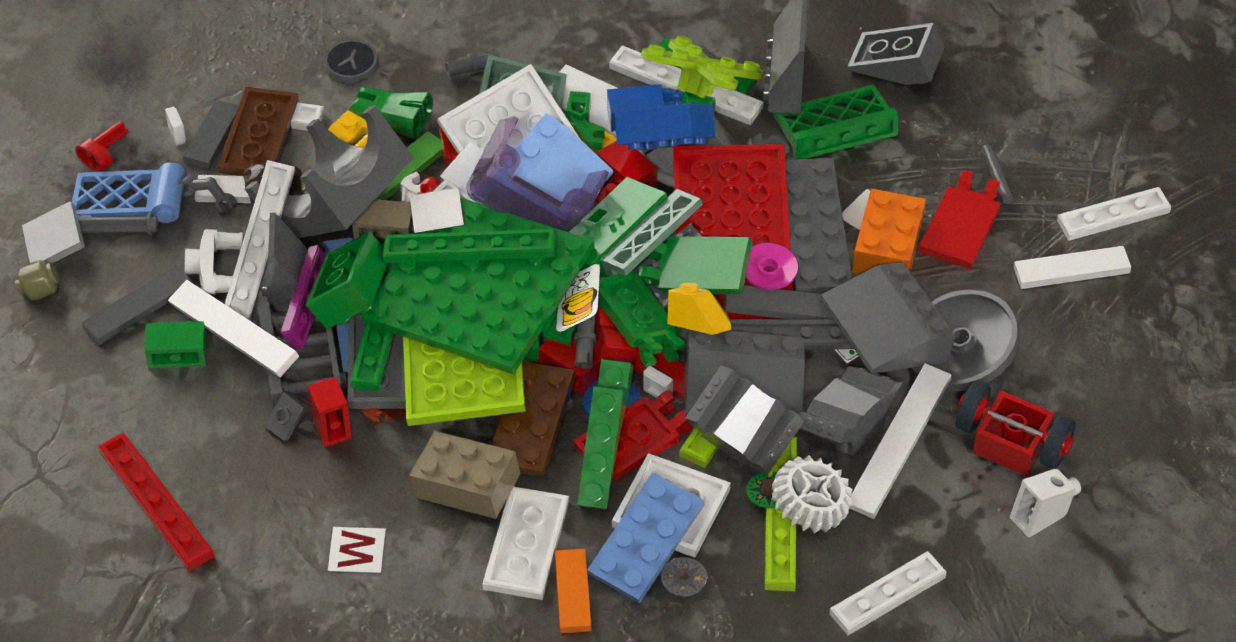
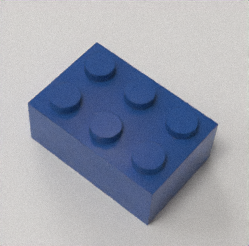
M688 103L615 111L617 145H627L628 150H654L656 147L673 148V146L687 144L702 145L706 144V139L716 138L713 105Z

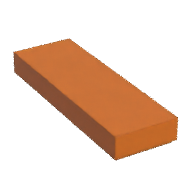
M555 550L560 633L590 632L591 616L586 550Z

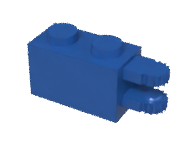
M661 84L607 89V111L611 132L616 131L615 111L684 104L681 102L683 100L682 91L678 88L661 89Z

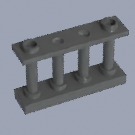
M269 303L258 305L261 329L274 336L273 332L279 331V328L283 327L286 315L278 317L277 314L271 315ZM314 315V318H313L312 323L321 322V321ZM325 327L326 332L308 334L304 347L328 343L329 354L297 359L286 372L332 366L333 377H336L341 390L347 389L345 372L339 373L332 327L329 329ZM280 336L275 337L287 346H289L290 348H292L285 338L280 339ZM267 369L273 409L283 392L293 394L308 392V385L333 377L287 384V381L281 382L280 377Z

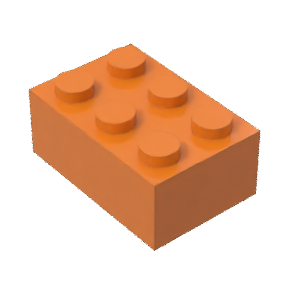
M871 189L854 250L852 272L862 274L878 265L903 262L911 272L923 224L926 199Z

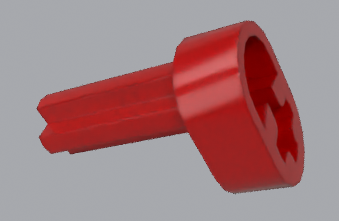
M119 121L94 140L86 139L76 146V155L87 167L96 172H102L112 164V157L107 148L128 134L129 130L122 121Z

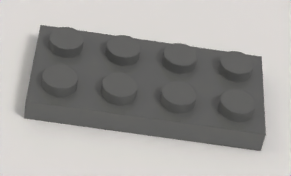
M361 313L352 316L349 319L348 409H406L403 336L394 334L380 392L354 390V387L350 386L365 323L362 322L360 316Z

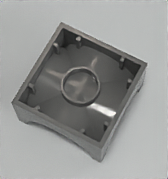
M375 105L368 107L362 113L368 127V139L365 148L350 145L339 139L319 119L312 120L306 126L315 146V171L314 169L307 170L300 177L306 188L295 196H287L281 217L297 238L346 230L414 158ZM258 181L251 182L244 189L254 203L260 186Z

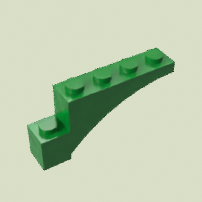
M601 359L598 387H593L577 502L579 506L608 509L620 433L631 390L634 365L631 363Z

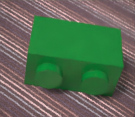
M204 321L146 323L144 351L148 368L206 366L207 335Z

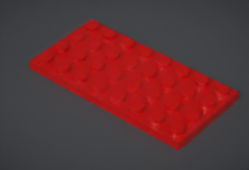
M784 144L673 146L674 191L678 189L701 199L703 204L676 229V235L691 223L702 237H749L753 242L752 246L761 243H774L790 250ZM745 279L744 285L754 286ZM792 282L788 286L781 288V290L793 291ZM713 294L724 309V294ZM726 312L729 319H781Z

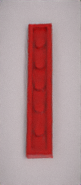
M124 432L98 445L99 453L188 572L215 557L213 549Z

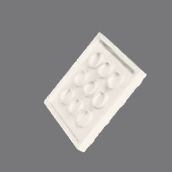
M531 64L441 116L437 121L458 154L472 141L500 165L504 163L546 113L568 127L579 138Z

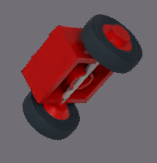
M975 380L959 401L955 424L959 430L972 433L981 419L984 418L976 431L973 453L1025 476H1028L1041 453L1040 463L1048 468L1056 469L1065 455L1068 456L1074 443L1072 438L1076 422L1062 415L1054 422V412L1004 391H1000L992 406L988 407L991 386L983 381Z

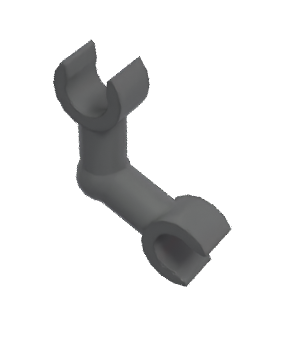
M185 176L179 182V184H188L191 187L182 194L184 196H192L195 191L209 190L216 199L215 206L217 210L221 213H224L227 209L223 201L227 202L231 208L236 204L234 196L224 193L217 184L216 179L212 177L195 179L192 176Z

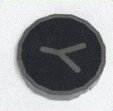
M344 40L334 44L326 52L325 68L333 80L344 84L360 83L359 80L365 77L366 80L369 79L376 72L378 56L375 49L369 43L361 40Z

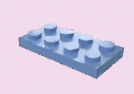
M652 472L587 569L588 574L640 604L704 507V500Z

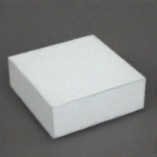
M297 103L291 120V129L308 131L306 126L312 120L319 119L322 121L324 106Z
M174 106L165 109L168 128L176 146L184 144L186 141L185 131L177 109Z
M649 366L643 372V390L656 398L666 390L673 395V379Z

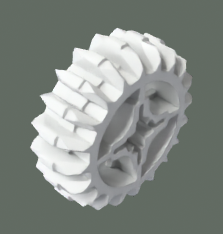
M810 455L804 460L798 456L793 461L789 460L778 470L776 478L772 483V500L776 501L775 510L783 511L782 519L790 518L792 526L799 524L802 526L803 531L810 527L814 534L820 528L827 532L831 527L836 528L849 513L848 510L853 500L851 498L852 488L847 487L849 479L841 478L842 470L835 471L832 469V462L828 465L822 463L821 457L813 461Z

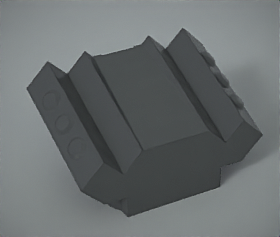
M722 365L685 417L692 427L702 433L701 437L741 464H748L755 470L765 474H769L804 423L796 412L786 409L780 401L775 400L773 397L771 398L756 388L751 381L740 378L733 369Z
M848 366L842 378H835L812 400L807 411H800L799 416L804 421L800 428L814 433L818 437L826 438L834 444L838 451L853 456L885 425L888 407L902 383L892 380L888 376H881L879 373L871 374L864 368Z

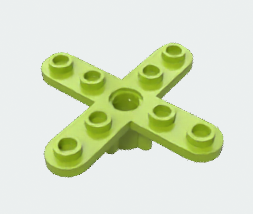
M677 36L676 39L670 40L669 48L673 52L665 51V48L651 44L649 48H643L641 56L649 61L681 67L677 88L701 98H705L708 94L713 95L715 86L736 90L738 81L734 76L761 80L764 73L759 69L760 65L755 62L745 61L744 64H740L728 57H721V60L711 59L702 52L701 47L693 45L692 40L684 36Z

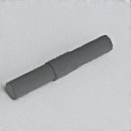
M986 144L981 150L991 176L994 180L1000 181L998 191L1003 203H1011L1014 198L992 146Z

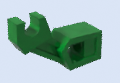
M570 91L566 107L567 120L581 141L591 150H602L605 128L593 123L589 124L591 93Z

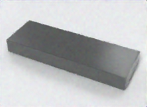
M215 99L183 156L184 163L210 169L230 133L239 105Z

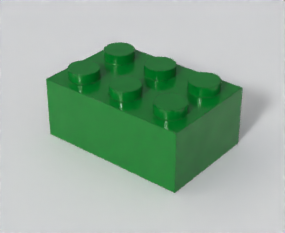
M370 231L327 253L306 306L327 329L337 324H345L352 316L358 313L364 314L374 305L373 301L377 291L380 289V282L387 271L386 266L388 263H384L383 260L384 247Z

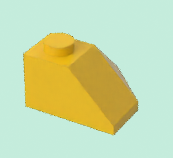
M682 283L679 288L668 290L669 325L711 335L731 330L728 314L709 290L698 288L696 283Z

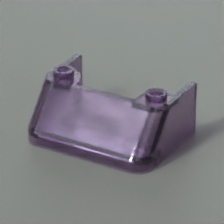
M512 116L500 120L467 183L468 196L473 201L493 211L510 213L569 232L590 211L609 172L601 170L589 173L582 188L568 191L562 202L515 175L520 166V155L516 149L506 143L519 118Z

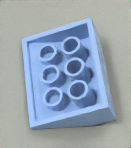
M546 113L476 194L477 202L564 231L573 221L575 214L586 206L613 174V170L568 127Z

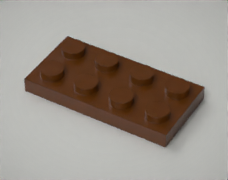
M245 87L218 165L219 173L243 176L245 170L253 164L267 162V160L279 162L290 129L291 120L299 101L298 93Z
M522 362L526 411L501 415L492 446L515 451L520 473L545 477L576 373L573 369Z

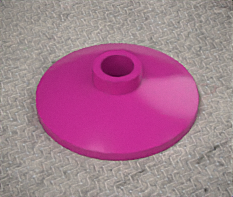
M774 243L757 244L751 248L745 279L761 289H781L788 286L795 279L798 263L793 253L781 245Z

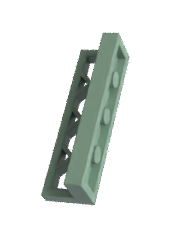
M676 189L600 259L607 276L627 275L703 205L701 199Z

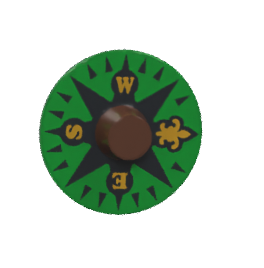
M773 472V475L769 478L768 474L759 473L750 479L746 491L751 502L763 508L776 507V501L772 500V483L777 473Z

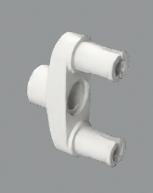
M205 229L200 249H185V274H199L201 289L209 295L228 293L233 276L216 275V273H213L214 252L226 249L241 250L243 232L226 233L217 232L215 229Z

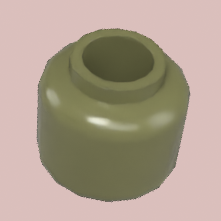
M37 260L21 267L18 271V280H15L19 294L21 296L26 295L32 301H37L54 294L57 290V284L60 283L59 275L52 263L47 264L44 260Z

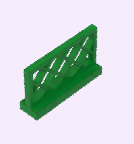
M875 85L802 102L801 114L773 112L774 118L793 147V156L796 160L807 159L898 135V113L895 108L890 109ZM870 95L873 98L871 102L860 99ZM838 103L848 104L846 108L835 106ZM854 106L865 108L864 112H859L852 109L854 108ZM814 109L823 110L821 114L809 112ZM830 112L838 114L840 116L838 119L828 117L827 115ZM792 115L796 116L797 118L794 121L786 119L784 117ZM804 119L815 121L813 125L801 123Z

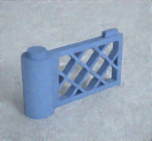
M165 163L160 166L159 170L78 173L72 203L76 207L78 217L147 216L148 213H152L162 223L173 222L179 217L184 184H179V182L186 176V170L179 164ZM142 180H151V183L142 189L136 185ZM115 181L125 182L115 190L109 186ZM84 182L98 183L89 191L83 188ZM132 188L136 193L125 200L120 196ZM104 189L109 193L100 201L94 198L96 194ZM142 198L147 201L146 207L134 208L132 206ZM115 199L121 203L113 209L105 207ZM88 200L94 204L87 210H79V206Z

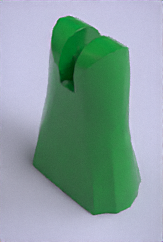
M362 87L357 94V98L351 104L349 111L365 119L362 113L368 107L375 105L395 132L417 140L432 113L433 97L429 92H391Z

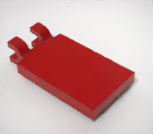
M963 170L957 188L948 186L919 245L918 253L971 270L1000 211L1001 203L996 202L1000 181L989 178L984 194L971 190L973 185L971 181L974 173Z
M668 390L660 394L653 401H650L645 396L626 408L612 483L641 466L648 453L655 456L661 454L680 442V435H685L693 430L692 426L685 419V409L676 414L674 418L667 419L666 415L676 411L675 406L672 404L675 398ZM587 432L573 440L574 447L583 458Z

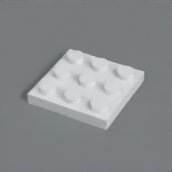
M648 453L612 519V527L615 528L652 472L704 500V507L675 549V551L696 557L730 491L731 483Z

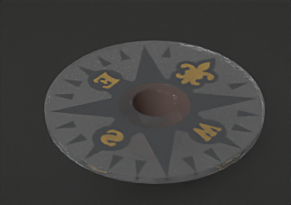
M681 557L671 560L664 566L661 580L664 587L670 593L677 596H692L700 592L706 585L707 572L704 566L697 560Z

